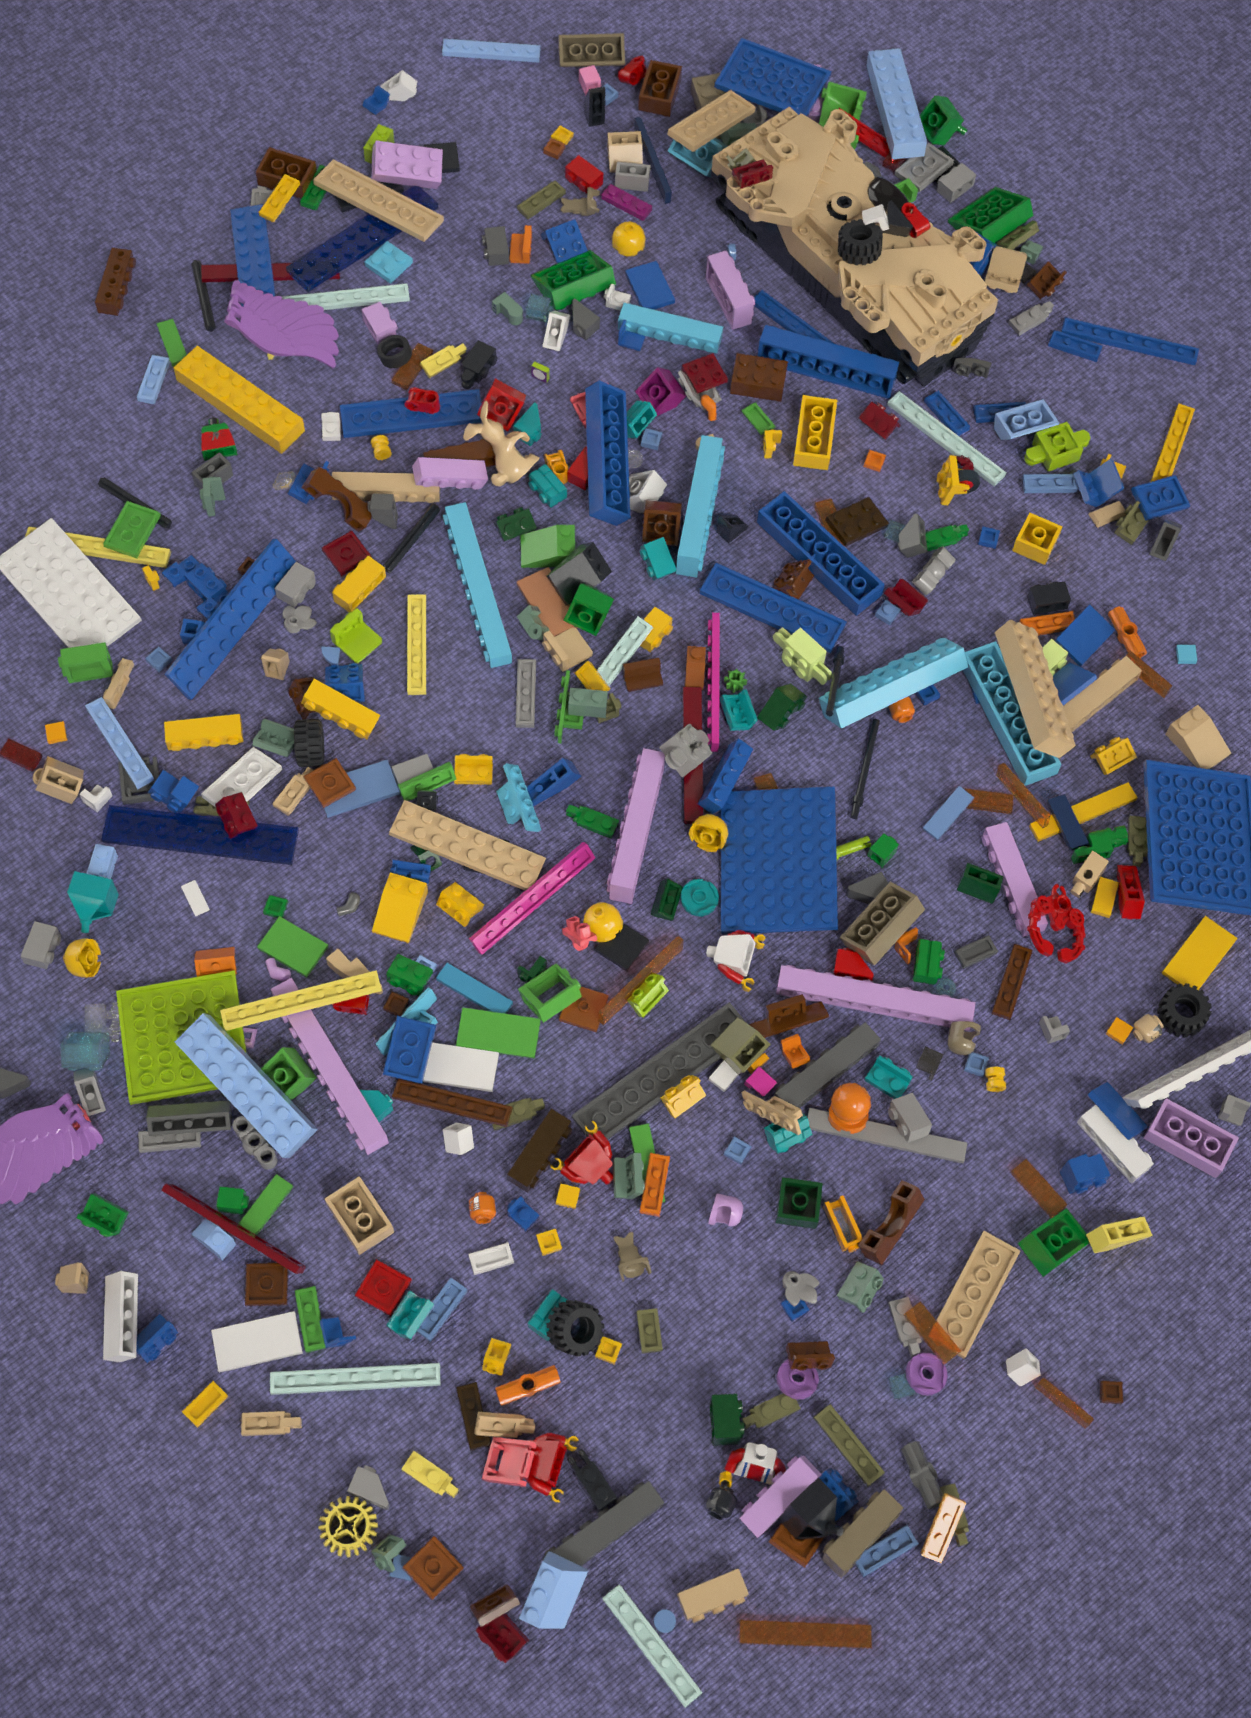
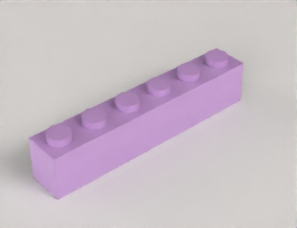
M1005 822L987 827L982 835V842L988 848V857L990 862L994 863L995 873L1004 876L1002 893L1008 898L1009 910L1016 918L1017 930L1021 931L1022 936L1030 935L1029 931H1027L1030 920L1028 919V914L1031 909L1032 900L1037 898L1036 892L1008 823ZM1045 915L1037 922L1040 932L1044 931L1048 924Z

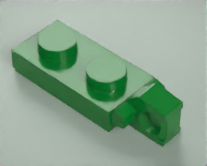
M967 524L958 527L950 525L925 532L927 552L942 546L946 547L957 544L962 537L968 536L969 529Z
M569 805L566 810V816L574 818L573 822L577 823V826L612 839L619 824L618 819L585 806H579L578 808Z

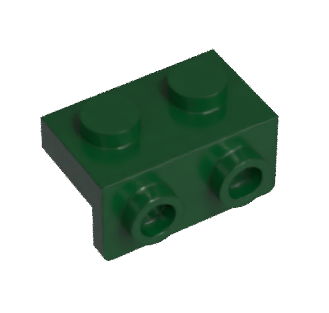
M521 507L513 510V515L507 516V514L496 517L498 521L493 523L494 526H497L503 542L537 529L529 508L524 510Z

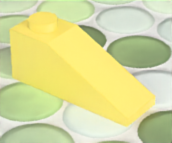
M1139 1217L1101 1225L1086 1235L1095 1254L1151 1237L1152 1233L1145 1217Z

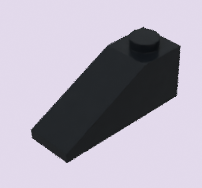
M605 86L589 89L585 97L584 113L589 127L605 124Z

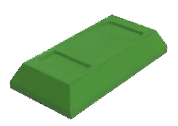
M756 402L741 410L761 435L764 434V431L776 428Z

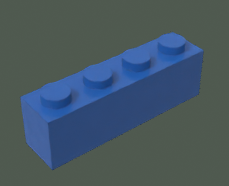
M739 738L728 745L698 802L699 806L711 814L723 808L753 751L752 747Z

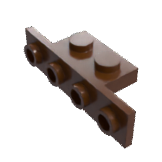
M801 994L766 1005L767 1019L749 1025L766 1038L829 1018V1014L822 1001L806 1006V999Z

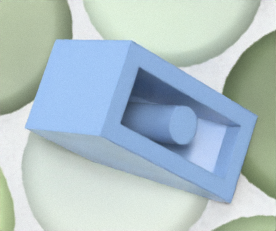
M204 1219L191 1234L221 1260L236 1246L234 1239L207 1219Z

